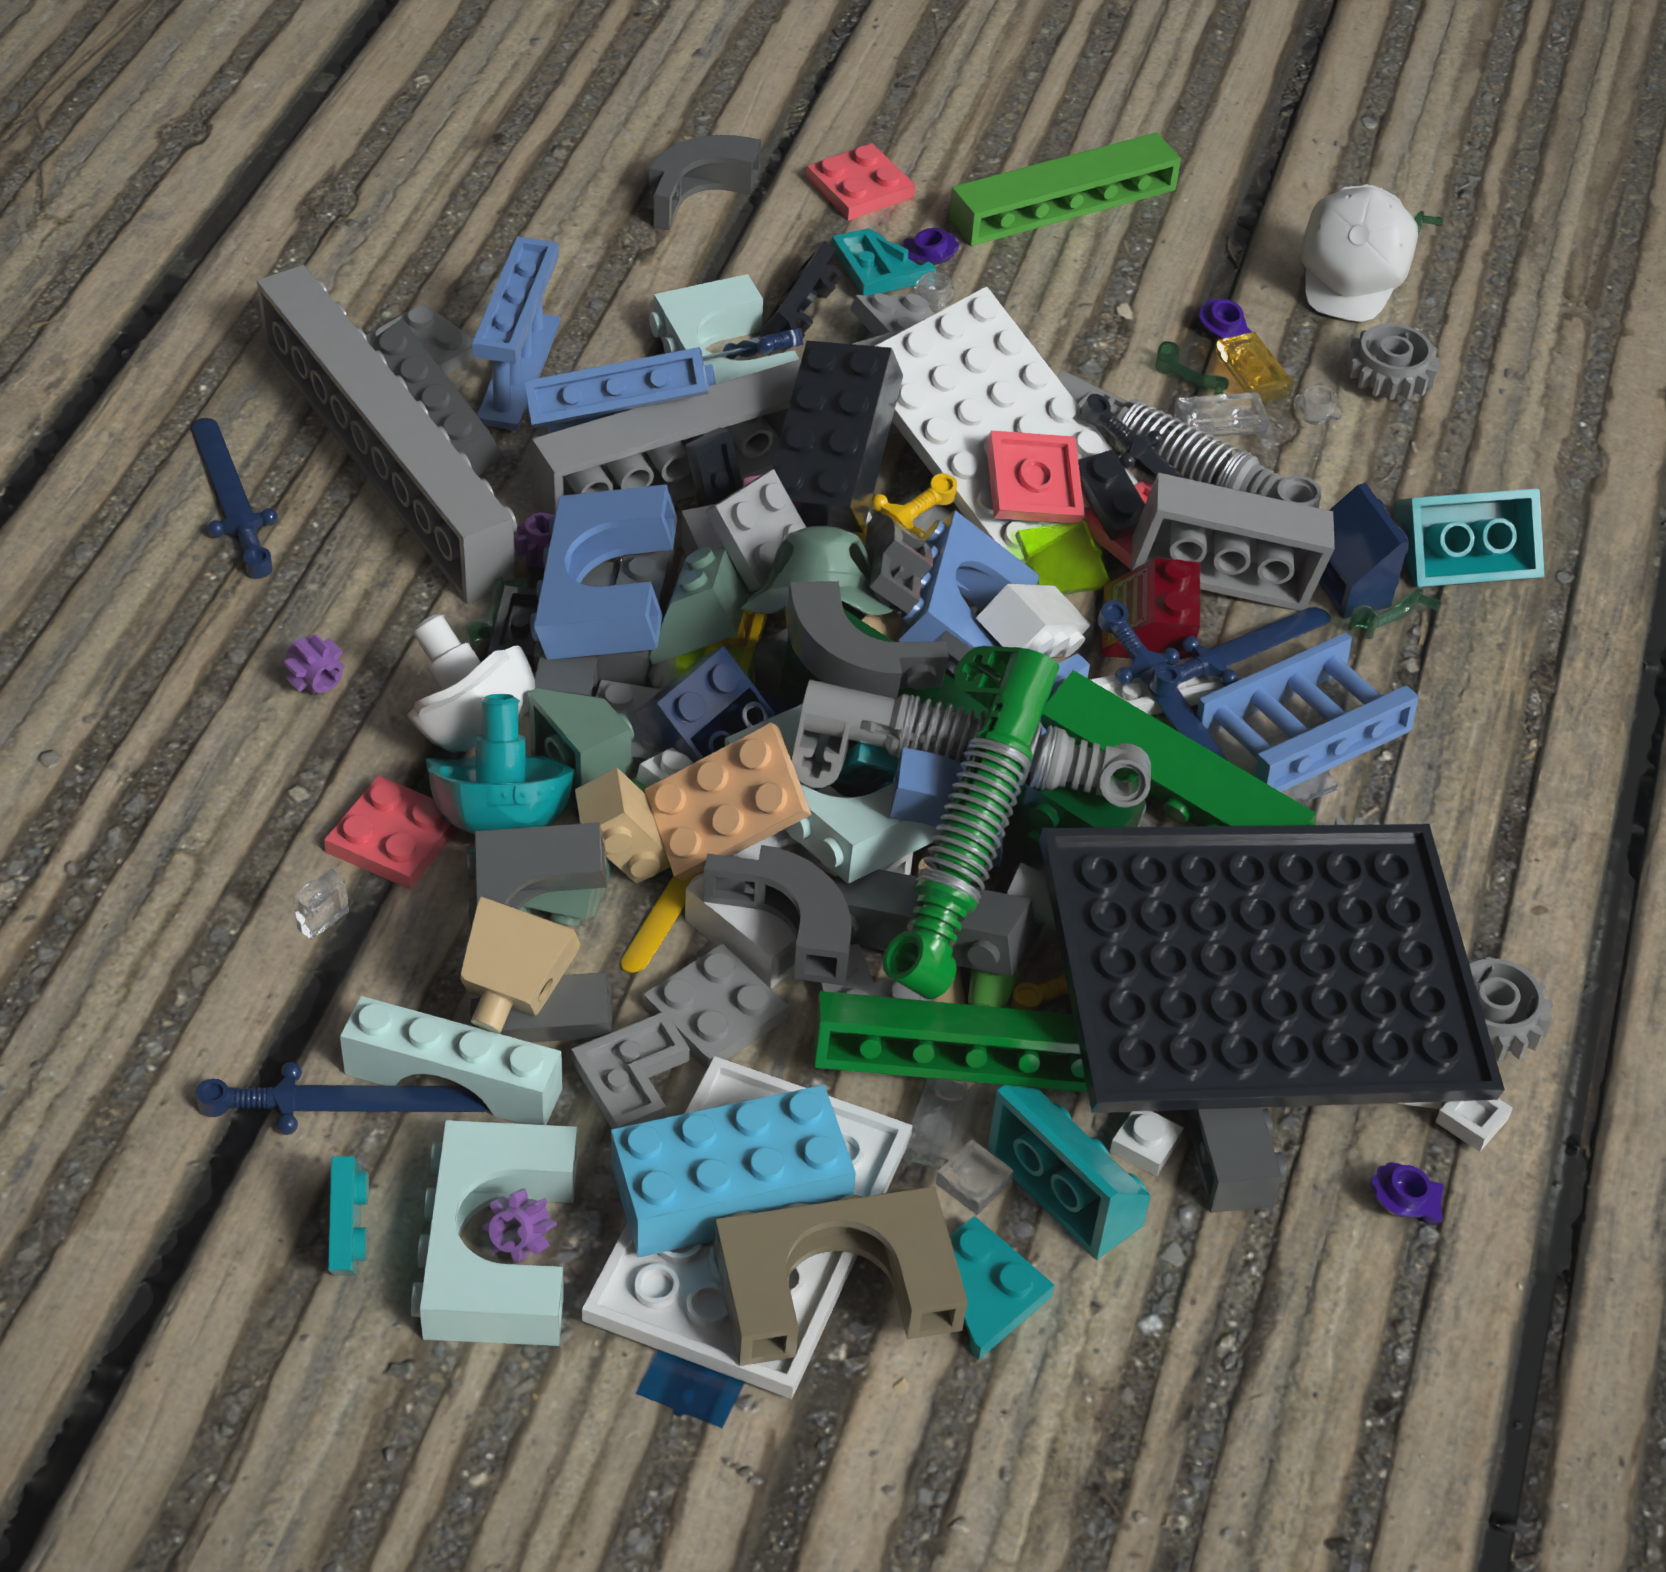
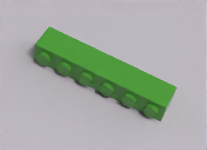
M1156 132L952 187L949 220L970 246L978 245L1175 191L1181 157Z

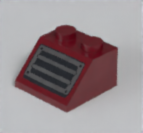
M1153 558L1104 586L1103 604L1113 600L1119 601L1127 607V622L1148 651L1162 654L1166 648L1171 647L1179 652V660L1193 657L1192 654L1183 651L1181 643L1187 636H1194L1198 639L1200 629V562ZM1102 630L1101 656L1130 659L1128 653H1126V650L1114 634Z

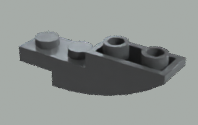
M880 514L873 516L868 523L865 549L871 564L869 588L873 590L877 599L886 606H897L909 614L920 601L921 580L933 567L932 550L928 543L888 515Z

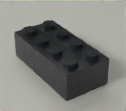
M806 341L772 467L806 527L831 526L850 532H864L903 379V373L891 347Z

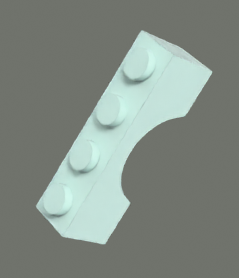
M364 996L360 997L340 1035L344 1072L346 1075L385 1086H396L401 1079L415 1074L440 1076L459 1083L475 1093L488 1106L493 1116L520 1124L547 1125L562 1091V1057L560 1050Z

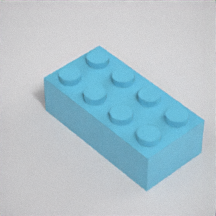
M825 1085L611 1129V1168L638 1258L714 1241L716 1219L726 1218L737 1212L759 1213L783 1209L795 1203L813 1205L838 1201L845 1196L854 1195L856 1172Z

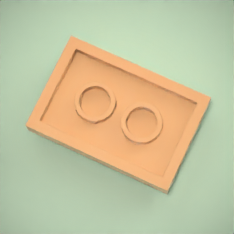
M773 723L757 729L644 789L673 875L682 881L704 871L707 853L733 856L812 815L781 730Z

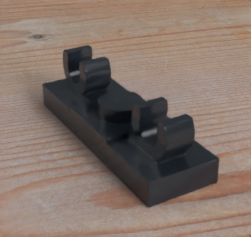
M826 241L802 264L757 333L760 337L795 328H801L802 337H805L804 333L810 328L813 321L803 312L813 302L817 294L826 299L836 288L835 284L843 277V273L836 266L827 264L835 249Z

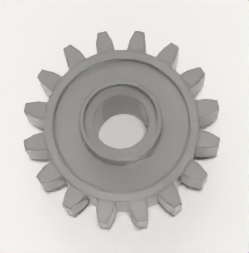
M1391 323L1376 325L1367 331L1363 330L1361 331L1360 338H1353L1346 360V367L1350 368L1349 378H1359L1357 387L1360 389L1368 386L1373 388V396L1384 392L1387 393L1389 400H1394L1396 394H1401L1406 400H1411L1413 391L1423 396L1427 387L1433 388L1441 359L1436 357L1437 348L1432 347L1428 338L1421 332L1405 325Z
M1491 957L1475 962L1469 959V965L1497 1062H1503L1507 1051H1510L1518 1060L1524 1057L1527 1048L1536 1051L1539 1048L1542 1037H1546L1552 1021V1017L1549 1014L1553 1003L1551 1000L1544 999L1545 985L1539 984L1531 971L1512 961Z

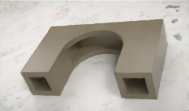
M935 1186L921 1189L903 1187L892 1193L867 1197L849 1195L838 1201L813 1205L795 1203L779 1210L759 1213L742 1211L726 1218L716 1219L714 1253L739 1366L796 1357L799 1326L788 1284V1277L800 1263L824 1252L844 1251L858 1254L869 1259L884 1271L893 1286L907 1339L962 1331L968 1301Z

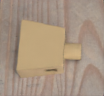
M480 897L460 979L468 992L481 997L471 1022L479 1028L500 1034L511 1008L531 1016H536L581 946L575 930Z

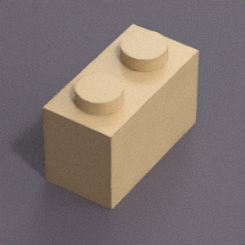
M615 768L575 789L580 824L600 823L605 837L606 857L631 880L638 884L671 867L646 794L623 772Z

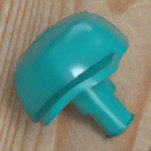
M510 694L487 695L480 701L482 703V735L475 738L476 756L452 760L426 759V768L428 770L434 803L448 823L471 834H475V831L548 826L558 820L568 803L574 770L570 766L550 758L527 755L526 737L519 735L518 703L520 700Z

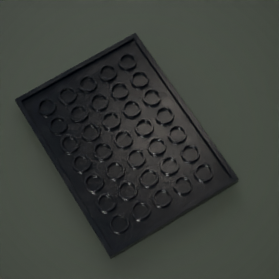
M1430 824L1043 828L1039 843L1092 1113L1498 1100L1504 1092L1505 1088Z

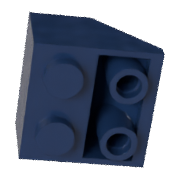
M1366 483L1358 484L1329 510L1333 511L1335 549L1319 580L1320 586L1343 619L1391 607L1396 587L1399 584V576L1405 554L1408 552L1409 541L1401 528H1398L1387 513L1383 502L1376 498Z
M724 646L697 659L634 713L663 752L673 747L678 752L686 755L694 763L725 747V738L776 716Z

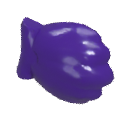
M927 228L920 231L915 238L903 240L904 248L909 250L908 259L920 264H925L927 261L933 265L947 262L958 251L960 245L955 240L956 237L939 228Z
M1208 299L1205 306H1201L1199 317L1202 325L1211 335L1221 340V345L1224 349H1229L1237 343L1250 340L1255 336L1247 327L1243 310L1237 303L1226 299H1218L1217 301Z
M1389 1162L1385 1166H1379L1377 1175L1371 1179L1370 1186L1376 1194L1375 1199L1384 1209L1397 1217H1422L1423 1221L1427 1224L1435 1225L1441 1223L1443 1219L1441 1211L1443 1184L1430 1181L1423 1171L1411 1165Z

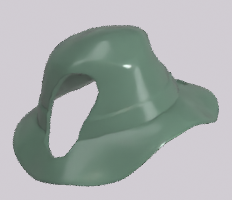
M831 526L806 527L785 535L775 554L767 584L753 594L748 602L740 608L745 612L750 610L759 614L778 613L786 609L790 582L839 581L842 602L864 614L883 615L892 611L896 613L902 611L897 606L889 607L883 604L874 595L873 590L869 588L871 564L861 539L854 533Z

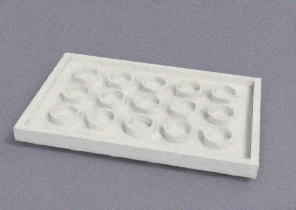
M987 286L876 345L893 349L903 373L892 418L893 423L934 476L945 473L956 479L957 490L953 502L967 520L1023 563L1081 529L1085 522L1083 518L1079 524L994 518L986 438L991 430L1074 436L1078 460L1112 450V448L1097 428L1087 423L1081 417L1080 406ZM1126 470L1133 484H1137L1138 481L1134 478L1129 470ZM1082 492L1084 512L1092 507Z
M714 1056L684 1114L805 1089V1087ZM829 1096L856 1172L854 1195L867 1197L886 1194L911 1139L913 1125ZM628 1223L582 1308V1321L792 1399L858 1254L844 1251L820 1253L800 1263L788 1277V1284L799 1326L796 1357L739 1366L714 1253V1241L638 1258Z

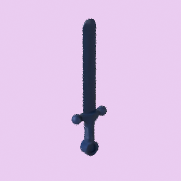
M801 328L743 340L738 344L729 342L724 346L723 352L703 356V361L724 356L728 359H734L737 356L746 358L804 345Z
M212 418L198 419L193 422L192 430L226 516L224 521H211L207 525V532L213 538H219L225 533L239 537L244 550L243 559L246 574L252 578H264L271 574L273 570L270 551L261 547L256 530L264 524L267 526L274 525L278 520V514L272 508H266L260 513H253L218 423Z
M1113 600L1103 604L1098 616L1099 627L1107 633L1114 634L1133 662L1131 667H1122L1116 671V682L1125 686L1130 684L1133 679L1141 678L1178 732L1228 761L1178 688L1174 695L1165 697L1156 694L1149 687L1155 667L1159 664L1175 665L1180 659L1179 652L1171 647L1166 648L1162 654L1148 651L1127 622V607L1123 603Z
M1309 607L1211 649L1199 645L1196 637L1187 636L1182 640L1181 647L1184 652L1192 654L1193 659L1176 666L1169 664L1157 665L1150 679L1149 687L1156 694L1169 697L1175 694L1179 684L1201 675L1220 678L1221 684L1226 687L1238 681L1236 672L1228 669L1227 666L1331 622V616L1321 608Z
M288 1062L283 1065L281 1069L283 1080L276 1087L263 1089L260 1087L257 1089L255 1087L252 1089L242 1087L240 1089L239 1087H228L222 1080L213 1078L201 1082L196 1090L198 1110L207 1117H218L223 1115L228 1109H238L240 1107L242 1109L245 1107L247 1109H255L256 1107L258 1109H276L281 1116L278 1118L276 1126L283 1135H291L296 1131L298 1121L294 1117L295 1111H490L482 1099L464 1086L296 1085V1081L302 1075V1069L295 1062Z

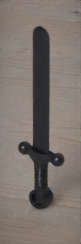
M1099 394L1088 396L1080 408V415L1087 423L1100 425L1106 429L1126 449V452L1119 456L1124 469H1131L1135 465L1136 460H1140L1156 476L1158 473L1185 478L1151 448L1157 447L1162 443L1163 437L1159 431L1151 430L1146 436L1137 435L1134 431L1129 430V427H1126L1110 411L1111 405L1105 397Z

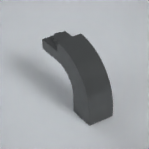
M737 135L702 136L680 142L662 152L649 168L648 209L654 211V228L670 230L681 203L695 193L706 190H726L751 195L760 173L761 139Z
M839 581L790 582L785 610L789 639L795 653L804 666L823 683L895 699L897 698L899 688L923 690L942 687L949 658L946 641L888 642L872 638L858 630L847 618L842 606Z
M761 845L758 860L707 853L704 868L703 902L754 908L774 914L792 929L797 939L794 979L845 986L851 939V916L840 889L823 870L797 854L766 845Z

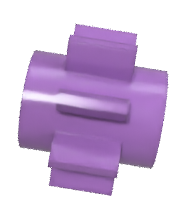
M544 512L535 513L527 518L525 524H517L515 549L518 555H526L529 566L545 569L543 553L545 548L550 547V518L555 515Z
M314 634L313 637H302L295 641L287 651L286 660L283 664L290 672L286 675V679L298 691L305 688L311 695H315L316 692H327L334 688L342 677V669H344L345 665L338 658L342 655L343 651L330 638L323 641L317 634Z
M522 1188L510 1194L509 1199L501 1197L491 1202L489 1205L496 1215L490 1222L482 1225V1229L489 1232L490 1239L494 1244L492 1251L494 1253L500 1250L511 1252L513 1262L518 1263L527 1258L530 1251L537 1255L548 1249L549 1243L543 1236L548 1230L557 1226V1222L550 1219L545 1207L548 1200L546 1198L539 1201L528 1199L526 1189Z

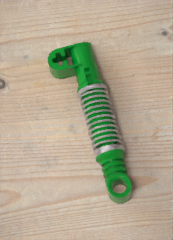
M978 646L968 651L956 667L955 683L958 688L989 711L982 729L972 734L971 740L968 742V751L964 753L968 761L960 763L964 771L956 774L960 782L952 785L957 793L948 795L952 803L945 805L944 808L949 814L940 816L945 825L936 827L941 835L932 837L933 842L937 846L928 848L929 853L933 857L924 859V862L930 868L920 869L919 877L916 878L917 881L914 889L918 895L916 904L919 907L916 906L912 910L911 915L915 919L908 920L907 928L910 931L897 935L889 943L883 957V970L887 977L925 999H935L943 995L955 979L956 960L952 956L953 948L949 945L953 946L956 944L958 937L954 933L958 934L961 932L962 924L960 922L965 920L967 914L974 912L978 903H980L981 895L979 892L985 889L983 881L989 878L987 871L993 868L991 860L997 857L995 849L1001 846L999 839L1005 836L1003 828L1009 825L1007 817L1013 814L1011 807L1017 804L1015 796L1021 793L1019 786L1025 783L1023 775L1029 772V767L1031 766L1033 755L1030 746L1060 669L1059 664L1055 660L1038 651L1020 647ZM971 882H977L980 887L974 888Z

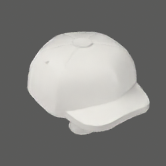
M1351 185L1350 187L1342 188L1336 193L1325 196L1316 203L1310 214L1301 249V260L1306 268V296L1309 305L1315 311L1347 321L1361 323L1370 321L1382 312L1393 290L1404 282L1414 257L1418 239V226L1413 216L1404 208L1396 195H1392L1388 191L1383 190V188L1373 185Z
M434 614L416 625L412 636L416 637L430 659L431 664L427 669L441 691L416 701L414 709L407 714V717L433 744L450 752L467 751L476 747L475 738L482 735V703L480 701L490 694L513 695L520 700L518 703L519 720L529 711L528 692L535 689V680L530 664L520 646L516 645L506 650L494 651L484 661L480 662L469 643L461 645L445 620V615Z

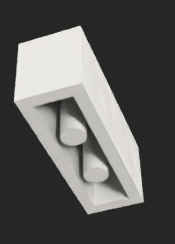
M1007 584L976 617L1003 647L1027 648L1045 654L1050 658L1061 657L1062 655L1068 657L1073 654L1085 641V637L1082 634L1092 625L1055 586Z

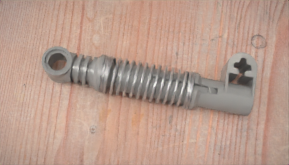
M1062 372L1057 376L1080 408L1089 395L1099 394L1109 401L1111 405L1110 411L1116 418H1119L1126 427H1129V430L1134 431L1137 435L1146 436L1151 430L1159 431L1163 437L1162 443L1157 447L1151 448L1186 479L1319 508L1321 488L1311 478L1297 475L1284 478L1283 475L1274 473L1269 468L1265 469L1264 466L1260 465L1258 458L1252 455L1251 452L1248 453L1246 450L1240 451L1237 446H1231L1229 442L1223 443L1221 438H1214L1212 434H1206L1204 430H1198L1196 426H1189L1187 422H1181L1179 418H1173L1171 414H1165L1162 410H1156L1154 406H1148L1143 401L1137 399L1124 400L1068 372ZM1094 425L1100 434L1109 440L1112 448L1121 453L1126 452V449L1113 435H1110V432H1107L1100 425ZM1232 450H1236L1237 453L1233 455Z
M809 680L803 701L792 763L798 779L803 784L812 788H823L831 785L838 778L847 755L850 740L884 747L889 755L897 756L898 758H900L902 748L904 747L935 753L962 763L968 761L964 755L968 751V742L971 740L972 734L982 729L987 713L983 711L980 717H977L974 708L970 710L969 714H964L965 709L963 706L957 712H954L952 703L945 710L942 709L941 701L936 703L935 707L931 706L930 699H927L924 705L920 704L919 696L914 698L913 695L903 694L895 699ZM1038 724L1030 746L1033 755L1031 766L1029 767V784L1031 788L1035 786L1036 789L1040 787L1041 790L1051 791L1058 786L1065 787L1066 782H1071V789L1077 790L1079 784L1084 785L1083 792L1087 793L1090 792L1091 787L1096 788V795L1104 796L1110 803L1119 807L1137 805L1147 797L1151 782V762L1148 754L1142 748L1133 744H1119L1114 747L1106 745L1105 750L1102 751L1100 750V744L1095 742L1092 748H1088V741L1081 740L1079 746L1075 745V738L1069 737L1064 729H1057L1056 726L1052 728L1050 725L1047 728V732L1041 735L1042 724ZM820 734L830 736L823 755L825 762L815 760L816 754L814 751ZM1125 767L1135 770L1139 777L1133 782L1122 783L1113 777V773L1117 769ZM1028 773L1023 775L1025 780L1027 778Z

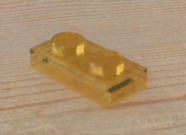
M1256 332L1218 340L1216 354L1254 405L1291 396L1294 382Z

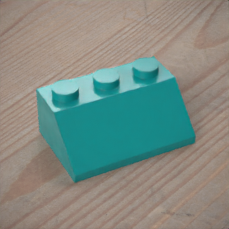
M1539 488L1394 500L1395 521H1400L1407 529L1409 535L1408 552L1405 554L1404 563L1414 587L1545 577Z
M1004 1085L996 1091L987 1154L1096 1260L1144 1226L1151 1195L1147 1192L1142 1181L1134 1174L1127 1173L1109 1156L1108 1151L1099 1140L1090 1138L1072 1121L1071 1116L1063 1106L1053 1103L1039 1089Z

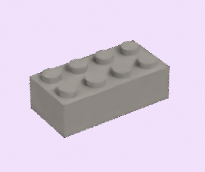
M1158 473L1132 536L1131 571L1153 558L1200 562V589L1302 611L1307 608L1335 549L1333 511Z

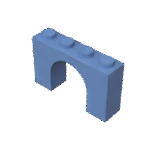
M666 484L559 496L556 515L550 518V547L545 548L543 553L544 578L537 583L538 609L537 613H533L530 619L532 637L534 641H540L547 660L655 650L658 648L663 615L651 582L602 587L587 586L581 584V582L593 568L609 559L629 554L673 550L677 516Z
M955 510L943 523L940 520L935 521L922 538V540L929 544L932 550L933 567L921 580L920 601L909 614L902 611L900 615L903 625L898 640L900 642H933L943 632L947 631L972 649L978 646H1002L976 619V614L969 608L963 597L983 611L1007 584L1037 585L1039 574Z

